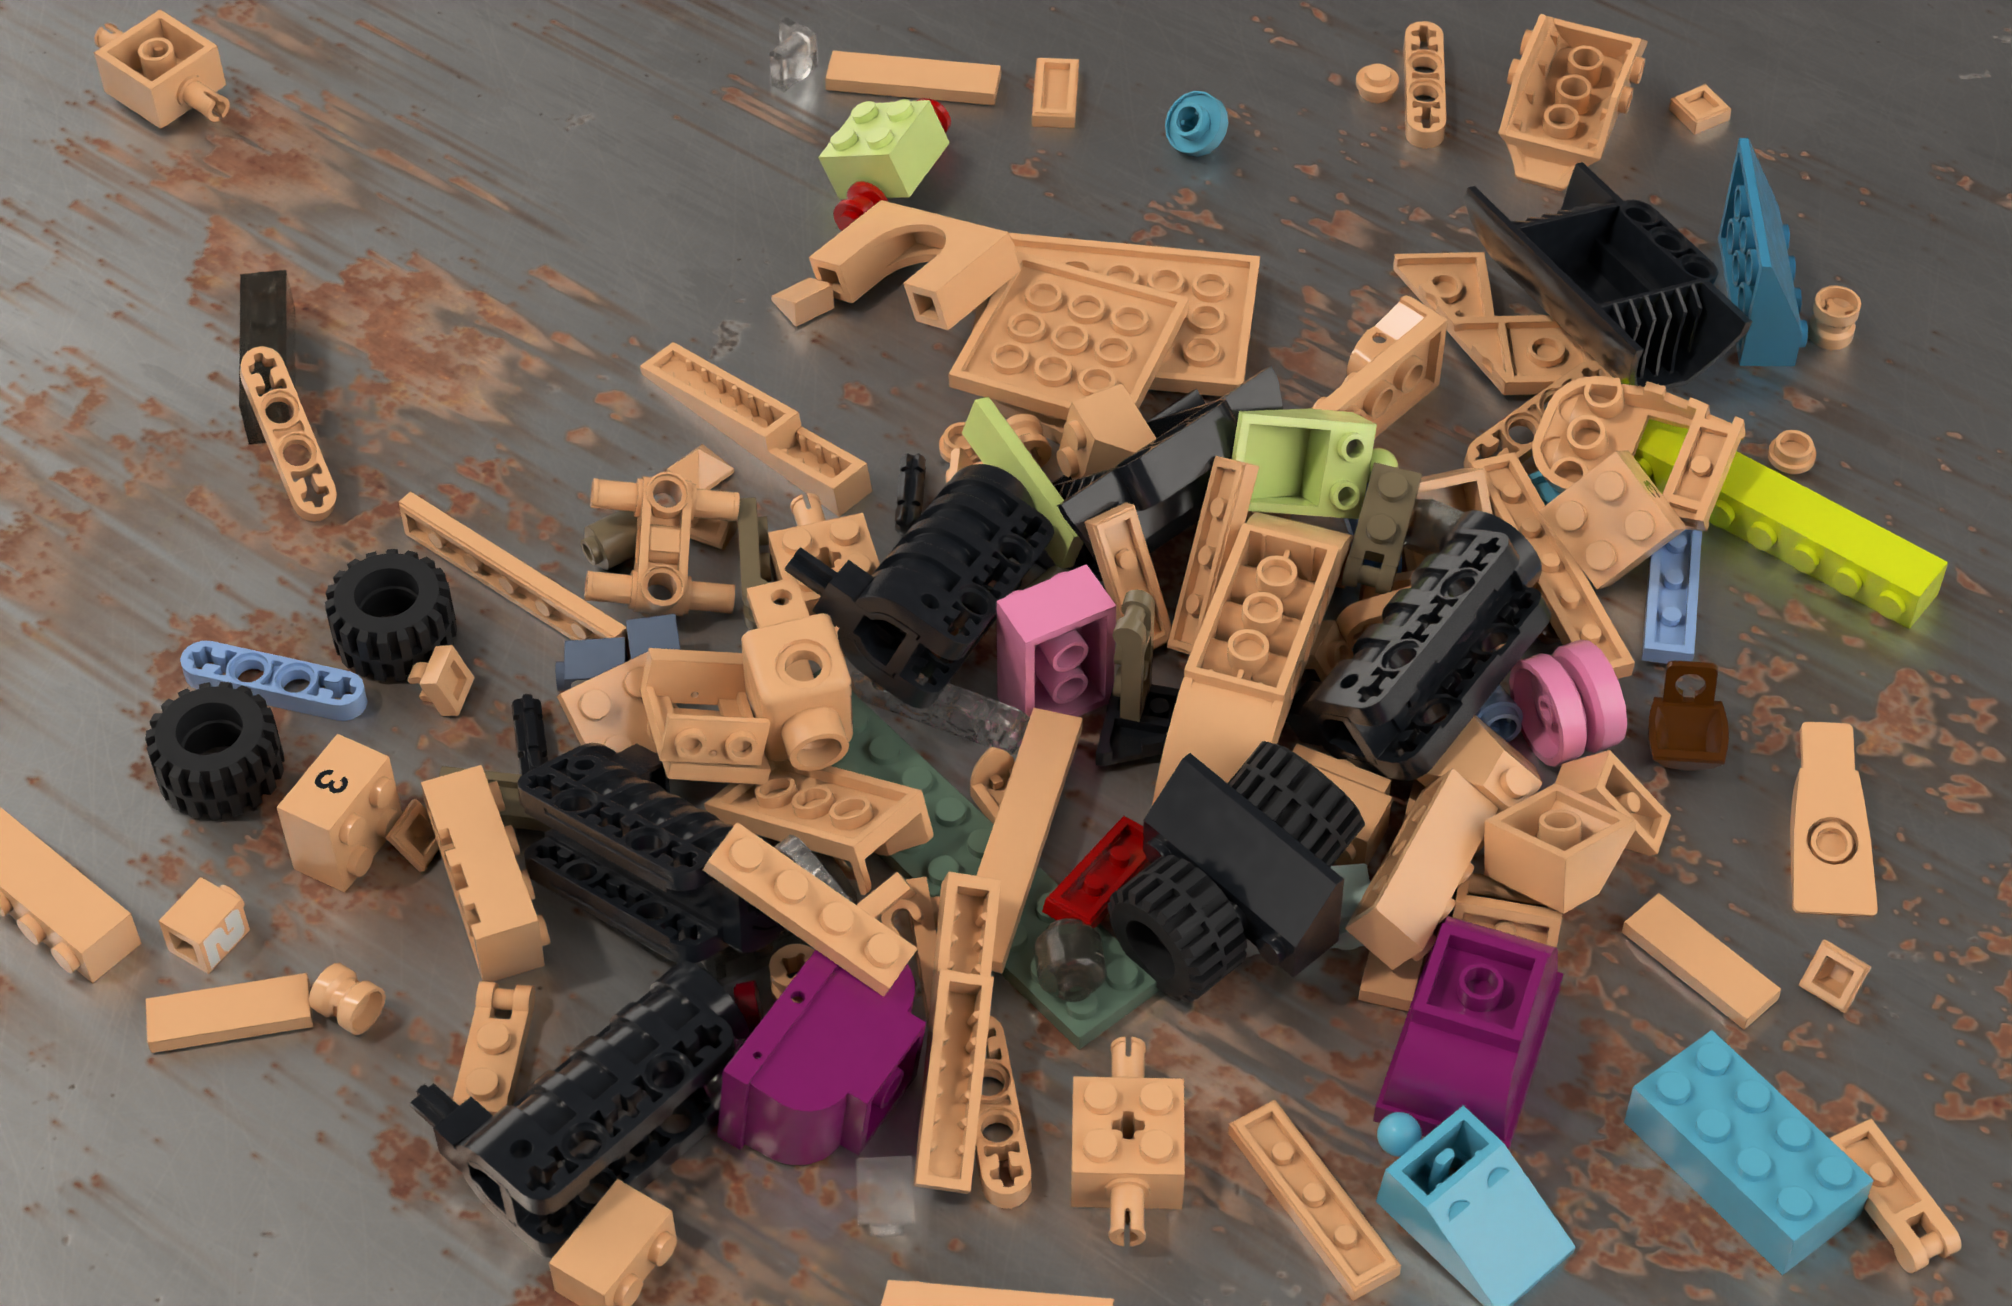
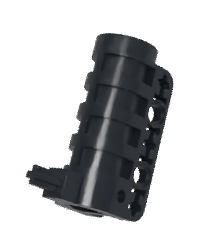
M975 464L966 466L954 474L872 575L850 560L837 573L801 547L788 562L785 571L821 596L812 611L816 614L824 613L830 615L833 626L839 628L837 636L841 649L857 670L905 704L914 708L924 709L930 707L997 620L996 601L1005 598L1010 593L1019 589L1022 579L1053 538L1054 529L1051 522L1035 509L1029 492L1016 477L996 466ZM1010 558H1013V559H1015L1016 561H1018L1020 564L1014 563V562L1010 561L1009 559H1010ZM993 580L997 581L993 587L989 586V583ZM956 628L960 629L961 631L956 636L951 634ZM931 651L943 657L944 659H947L949 661V664H946L940 659H938ZM921 673L929 678L924 685L916 681Z
M1471 510L1460 515L1440 540V553L1428 555L1411 576V588L1399 590L1384 607L1382 623L1370 625L1353 646L1354 657L1340 661L1323 682L1307 680L1296 693L1285 722L1289 723L1300 742L1317 746L1322 745L1334 758L1347 760L1359 768L1382 777L1411 781L1427 774L1551 619L1552 612L1540 591L1532 588L1541 576L1542 565L1531 543L1512 525L1490 513ZM1505 644L1497 651L1491 652L1494 648L1498 647L1499 645ZM1447 715L1442 721L1432 724L1440 717Z
M683 960L675 964L652 983L650 991L637 1002L628 1003L610 1019V1024L596 1036L587 1037L571 1050L569 1058L555 1070L546 1071L530 1084L528 1092L513 1105H505L494 1115L488 1112L473 1097L468 1098L459 1106L433 1083L429 1087L424 1084L416 1090L418 1096L410 1102V1107L433 1127L439 1153L463 1173L465 1180L483 1204L533 1251L543 1257L553 1258L597 1204L586 1203L579 1197L580 1192L588 1185L598 1183L610 1189L617 1180V1176L621 1173L624 1183L641 1192L719 1124L721 1094L714 1090L707 1095L706 1087L709 1085L717 1089L722 1087L723 1070L748 1039L750 1031L741 1010L722 985L698 965ZM701 1104L703 1107V1113H701L698 1109V1106ZM675 1114L685 1115L691 1120L689 1127L679 1133H669L661 1127L665 1119ZM649 1135H652L654 1138V1141L651 1144L649 1141ZM631 1153L633 1156L639 1157L645 1153L646 1161L639 1163L637 1160H631L627 1163L625 1156ZM568 1204L571 1205L572 1211L569 1214L567 1212L566 1205ZM550 1224L552 1227H557L562 1224L563 1232L558 1235L553 1231L544 1234L543 1226Z

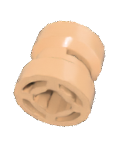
M1843 286L1822 288L1816 294L1813 306L1814 314L1811 316L1808 326L1809 339L1815 345L1827 350H1840L1847 347L1852 342L1856 328L1855 322L1858 319L1862 305L1860 297L1851 289Z
M334 963L328 966L314 982L309 995V1005L325 1017H337L339 1026L353 1035H360L375 1023L384 1007L386 996L385 991L369 980L360 982L357 980V975L353 970L341 963Z

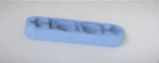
M214 641L195 642L183 651L180 658L186 682L195 689H199V684L210 682L211 687H217L220 682H230L233 689L243 685L251 689L253 696L260 694L266 700L268 706L336 721L355 719L363 713L368 702L363 680L357 674L347 670ZM249 669H259L264 672L259 679L253 682L238 680L241 673ZM305 679L310 682L308 687L300 692L294 693L284 690L287 683L292 680Z

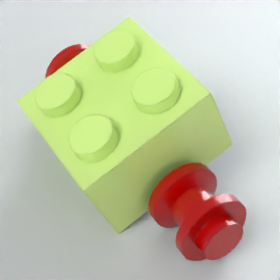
M921 98L916 101L902 99L896 102L882 103L866 101L853 108L849 118L839 131L833 134L829 144L818 157L838 198L845 199L840 201L833 210V217L840 231H843L879 201H888L887 198H904L912 195L950 143L946 132L951 126V118L941 103L928 98Z

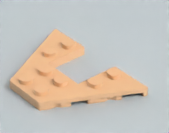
M1485 252L1394 254L1393 270L1424 305L1448 319L1447 332L1503 395H1537L1578 364L1595 360L1550 315L1495 316Z

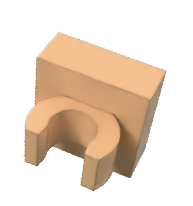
M446 645L435 646L429 663L419 662L414 664L407 681L410 684L420 683L422 691L419 698L421 701L432 702L441 716H458L475 677L454 646Z
M898 872L857 904L858 907L901 937V933L895 928L893 923L894 916L898 912H910L917 922L924 919L921 909L909 900L917 893Z

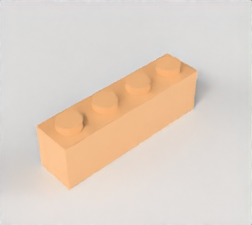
M1453 768L1422 789L1345 929L1392 970L1410 958L1415 961L1423 958L1433 947L1437 939L1433 934L1435 927L1449 915L1456 902L1452 898L1455 890L1469 878L1474 870V865L1470 862L1474 854L1484 847L1485 820L1496 815L1499 808Z
M0 807V916L4 917L10 914L17 920L19 929L28 940L35 945L41 942L46 944L51 949L54 959L65 971L71 974L77 970L93 984L141 945L131 913Z

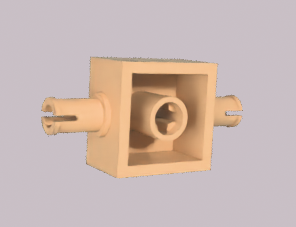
M161 9L126 32L120 31L111 23L104 25L112 34L103 27L98 28L94 41L100 49L95 51L94 55L105 93L160 129L192 108L205 115L212 122L219 121V117L212 113V111L221 118L226 116L230 107L229 100L223 95L216 93L226 86L216 44Z
M807 493L810 509L806 508L802 494L798 495L791 502L790 508L797 523L796 527L768 532L771 572L775 582L793 577L785 571V567L800 547L837 573L848 560L870 575L880 565L863 513L825 520L819 496L813 493ZM797 580L809 616L816 615L812 610L821 596ZM780 598L782 605L790 602L788 599ZM836 626L834 629L837 635L839 628Z
M1126 1036L1115 1039L1110 1045L1112 1077L1073 1076L1071 1207L1110 1208V1241L1118 1246H1124L1125 1225H1129L1131 1247L1140 1245L1145 1241L1144 1209H1182L1185 1177L1184 1079L1144 1078L1145 1042L1131 1036V1055L1128 1057L1126 1056Z

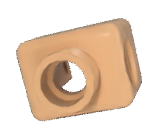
M794 577L747 588V598L757 629L748 631L741 639L745 691L753 717L766 718L771 723L764 753L773 762L789 759L793 767L803 771L821 770L832 766L840 761L848 752L849 742L853 737L851 677L831 617L824 613L809 616L798 581ZM779 598H785L790 600V602L786 605H777L774 603V601ZM808 660L816 662L822 669L816 678H814Z

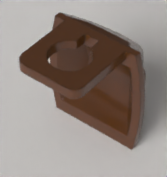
M1676 660L1667 663L1663 697H1654L1648 722V739L1652 758L1660 765L1677 770L1701 771L1714 769L1725 764L1729 745V728L1722 701H1714L1718 678V666L1716 664ZM1687 674L1698 675L1704 679L1705 684L1701 689L1695 691L1694 697H1683V690L1676 685V681L1681 676Z

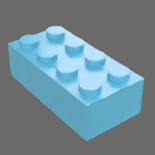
M1713 1030L1702 1036L1632 1088L1624 1123L1781 1275L1787 1273L1862 1214L1874 1180Z

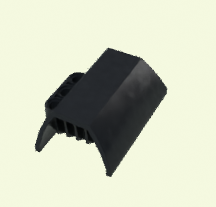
M1583 162L1576 163L1561 209L1557 214L1546 213L1541 218L1528 217L1526 221H1511L1476 186L1467 188L1464 201L1471 223L1491 258L1612 377L1620 378L1621 384L1645 387L1646 382L1666 386V390L1684 386L1702 374L1728 352L1748 332L1752 320L1714 286L1719 274L1718 268L1706 255L1654 207L1639 200L1624 201Z
M1272 366L1266 367L1214 402L1205 404L1198 389L1189 392L1146 421L1157 439L1120 462L1115 468L1076 479L1063 475L1052 482L1064 499L1057 507L1064 519L1083 542L1074 566L1064 569L1073 570L1087 564L1098 581H1103L1085 521L1125 502L1135 505L1149 553H1152L1198 522L1215 456L1232 459L1239 411L1283 410L1279 379ZM1046 550L1043 551L1035 562L1045 570L1051 566H1056Z

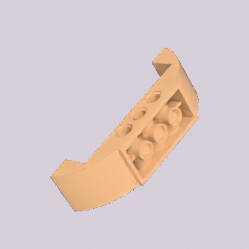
M1255 512L1246 523H1242L1184 669V677L1173 710L1159 766L1152 806L1182 758L1189 753L1228 783L1262 741L1277 744L1334 588H1345V585H1342V578L1354 535L1263 512Z

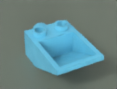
M1464 1105L1422 1140L1421 1127L1413 1116L1404 1112H1394L1382 1119L1377 1130L1378 1142L1386 1153L1400 1158L1385 1170L1376 1202L1483 1306L1514 1305L1574 1252L1576 1246L1506 1145ZM1450 1168L1456 1169L1457 1171L1450 1176L1448 1174Z

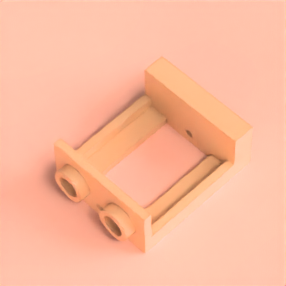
M649 648L640 692L659 760L761 765L771 723L769 719L753 717L745 691L742 653ZM671 703L718 705L721 716L674 714Z

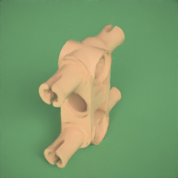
M660 472L653 477L643 476L642 478H637L636 483L593 478L590 508L633 512L634 517H637L635 565L631 575L587 571L584 600L628 604V609L641 613L645 617L676 614V616L682 617L683 614L687 615L689 610L732 614L735 601L734 584L692 581L691 576L688 575L690 525L694 518L736 522L740 504L739 492L697 489V485L692 483V481L685 480L673 472ZM658 493L669 494L674 498L676 505L668 508L663 507L655 501L654 495ZM652 585L664 586L669 590L671 598L668 600L655 599L649 593L648 587Z

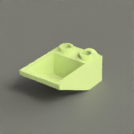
M1310 408L1239 411L1232 452V460L1259 466L1248 511L1359 519L1365 498L1366 486L1369 483L1374 462L1398 468L1397 459L1387 449H1373L1377 424L1354 412Z

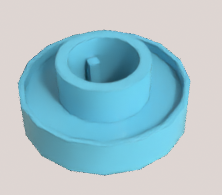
M1192 91L1183 94L1173 103L1167 113L1165 122L1166 137L1171 146L1187 156L1200 157L1210 154L1220 145L1226 135L1228 115L1223 103L1207 92Z

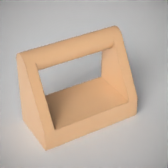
M1471 873L1469 878L1457 888L1453 912L1454 918L1557 947L1562 920L1561 912L1550 908L1467 895V893L1546 906L1520 892L1510 890L1506 885L1482 874Z

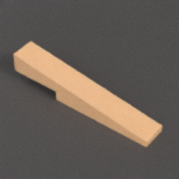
M672 342L640 365L641 373L644 377L806 494L813 493L819 496L822 505L838 517L872 492L866 462L802 427L798 411L675 342Z
M948 871L941 884L914 1175L915 1187L963 1194L971 1192L994 977H991L1001 886L1000 879Z

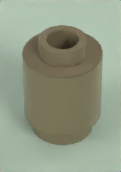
M619 510L584 528L585 538L581 539V547L591 565L599 564L602 569L608 570L635 557L637 517H634L633 512Z

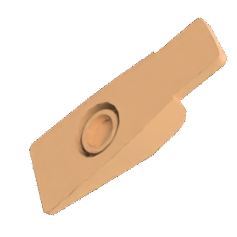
M1804 722L1800 728L1801 768L1798 771L1794 785L1790 817L1793 911L1799 914L1873 917L1878 911L1872 845L1859 771H1855L1853 727L1847 723Z

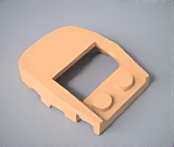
M1606 376L1575 379L1562 386L1552 396L1544 411L1532 444L1534 462L1552 488L1559 493L1564 492L1615 451L1629 450L1634 457L1649 419L1687 428L1689 430L1662 495L1688 530H1708L1709 518L1740 441H1743L1746 435L1744 419L1735 416L1733 423L1711 415L1708 404L1692 397L1688 401L1668 393L1666 386L1646 382L1645 387L1621 384L1620 378Z

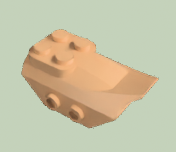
M1543 14L1539 15L1533 30L1526 29L1520 47V55L1522 57L1520 60L1514 58L1509 69L1507 84L1511 85L1498 133L1509 149L1514 165L1515 177L1518 181L1563 191L1569 185L1576 163L1583 162L1589 167L1601 159L1619 112L1627 114L1634 90V88L1630 87L1631 83L1639 84L1646 60L1642 56L1648 43L1647 40L1556 19Z

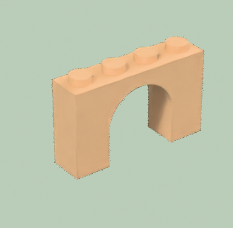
M884 200L879 201L809 257L816 279L828 282L833 287V297L835 299L854 303L891 273L913 264L929 262L903 284L915 320L945 330H950L1021 271L1015 253V245L1009 232Z

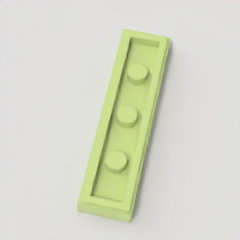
M989 397L974 400L962 431L963 436L983 464L996 466L1009 472L1024 485L1033 500L1035 509L1051 522L1054 529L1053 538L1045 548L1046 552L1056 566L1062 569L1074 566L1083 542L1064 519L1057 507L1064 499Z

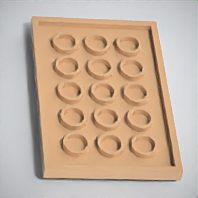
M1010 233V237L1015 245V253L1017 251L1189 298L1188 313L1149 388L1150 390L1189 393L1198 389L1201 395L1224 396L1244 383L1260 256ZM993 294L977 306L972 331Z

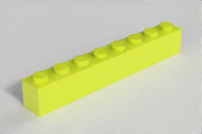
M1649 419L1634 458L1660 493L1663 494L1689 429ZM1736 451L1709 518V522L1714 526L1728 531L1752 544L1755 548L1769 553L1793 566L1798 571L1810 575L1836 589L1839 593L1851 597L1908 629L1913 626L1938 595L1948 565L1947 561L1738 451Z

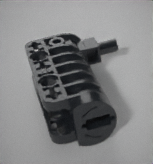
M587 743L526 772L517 781L519 802L525 809V813L553 828L545 832L544 838L531 844L524 852L525 869H527L530 879L671 961L679 963L684 960L698 963L729 946L743 953L754 952L770 944L784 930L782 925L703 871L709 858L734 825L726 824L712 813L694 807L680 796L670 794L669 778H667L657 752L655 753L638 743L619 753L600 743ZM777 849V850L780 851L782 854H784L785 856H787L788 858H790L792 861L795 862V860H794L790 855H788V854H786L785 852H783V851ZM579 878H590L587 880H577ZM647 918H661L653 921L647 920Z

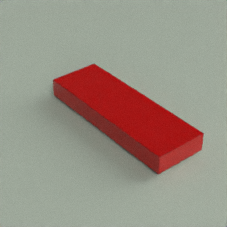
M1123 816L1045 899L1042 912L1087 938L1109 914L1108 903L1110 902V896L1151 864L1143 851V826Z

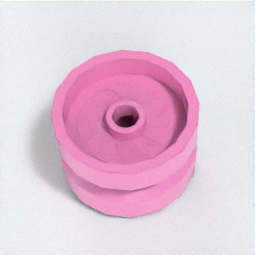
M1580 639L1558 647L1552 655L1539 653L1521 659L1511 669L1509 679L1510 696L1523 713L1521 732L1535 756L1545 765L1559 766L1578 759L1584 753V750L1596 753L1618 745L1625 738L1627 714L1620 683L1608 659L1601 649L1591 641Z

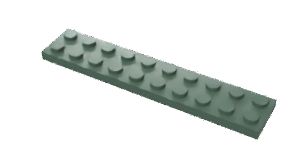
M822 669L813 674L814 678L820 674ZM852 692L853 737L849 742V749L846 755L832 766L922 790L933 829V838L925 844L896 852L893 855L878 856L895 872L902 875L905 880L927 877L930 897L940 896L941 884L948 871L977 875L994 824ZM1037 866L1003 973L1000 974L1080 1050L1159 992V989L1156 987L1157 982L1125 954L1118 940L1100 923L1086 938L1042 912L1045 899L1058 884ZM1077 965L1081 967V970L1062 971V966ZM1078 977L1083 979L1081 984L1076 983ZM1059 979H1063L1065 981V984L1063 986H1060L1058 984ZM1052 986L1056 988H1064L1065 986H1067V988L1065 990H1056Z

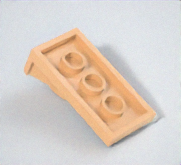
M1411 296L1400 297L1399 303L1374 327L1366 330L1356 344L1348 362L1347 377L1342 385L1328 397L1324 396L1318 399L1311 409L1354 412L1377 424L1376 438L1439 386L1448 319ZM1383 337L1386 341L1384 343H1376L1373 341V338Z
M767 758L771 769L767 784L730 783L704 803L706 811L712 813L726 824L735 825L738 822L756 835L825 854L829 868L848 879L857 881L860 895H865L871 890V880L865 863V859L873 852L878 855H893L896 852L925 844L934 835L922 790L833 766L815 771L798 770L791 765L789 759L773 762ZM844 860L849 861L852 868L849 867Z

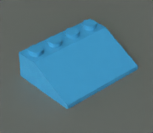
M1739 138L1718 235L1728 299L1752 320L1748 332L1736 343L1739 366H1795L1799 348H1805L1807 344L1808 325L1806 320H1800L1799 317L1802 294L1800 287H1794L1793 284L1796 273L1795 257L1788 255L1787 252L1790 242V229L1788 224H1782L1779 205L1749 138Z

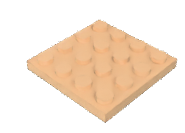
M1017 251L1016 256L1021 271L994 292L949 372V387L1067 420L1072 401L1122 383L1139 409L1188 313L1189 298Z

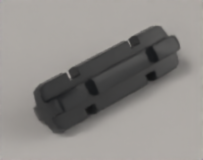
M907 453L900 459L895 530L901 535L907 533L922 513L926 459L921 454L913 456Z
M523 694L522 698L515 699L511 705L520 775L549 761L544 722L542 720L541 701L533 698L531 694Z

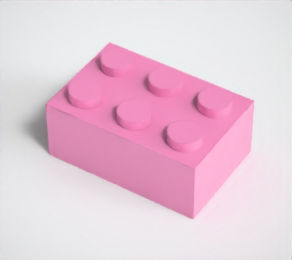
M1087 564L1069 572L1058 573L1049 580L1024 590L1014 591L1005 598L996 601L997 697L1023 736L1033 708L1078 717L1109 704L1114 684L1115 641L1112 634L1116 625V604Z

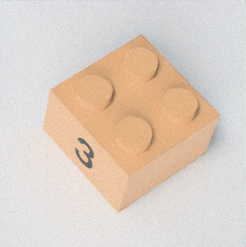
M1629 450L1615 451L1539 510L1540 514L1596 589L1610 587L1687 529Z
M338 733L277 806L294 870L344 893L357 877H362L369 870L373 857L387 841L386 836L402 815L389 756Z

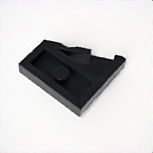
M1152 684L1140 722L1120 718V697L1113 696L1112 688L1096 751V765L1107 766L1163 754L1169 725L1180 689Z

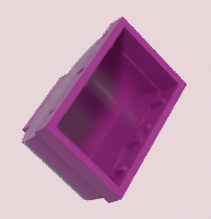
M1447 916L1445 923H1442L1433 947L1428 953L1375 1106L1373 1121L1380 1123L1384 1117L1391 1113L1404 1112L1413 1116L1418 1121L1422 1136L1425 1137L1464 1105L1510 1150L1561 989L1564 973L1557 972V947Z
M815 950L723 1070L717 1137L739 1150L744 1145H747L761 1154L787 1165L816 1163L831 1155L840 1145L859 1156L917 1076L926 1022L911 1014L915 996V981L909 965L907 964L883 997L822 953ZM799 996L803 998L804 1001L801 1003H796L792 1000V998Z

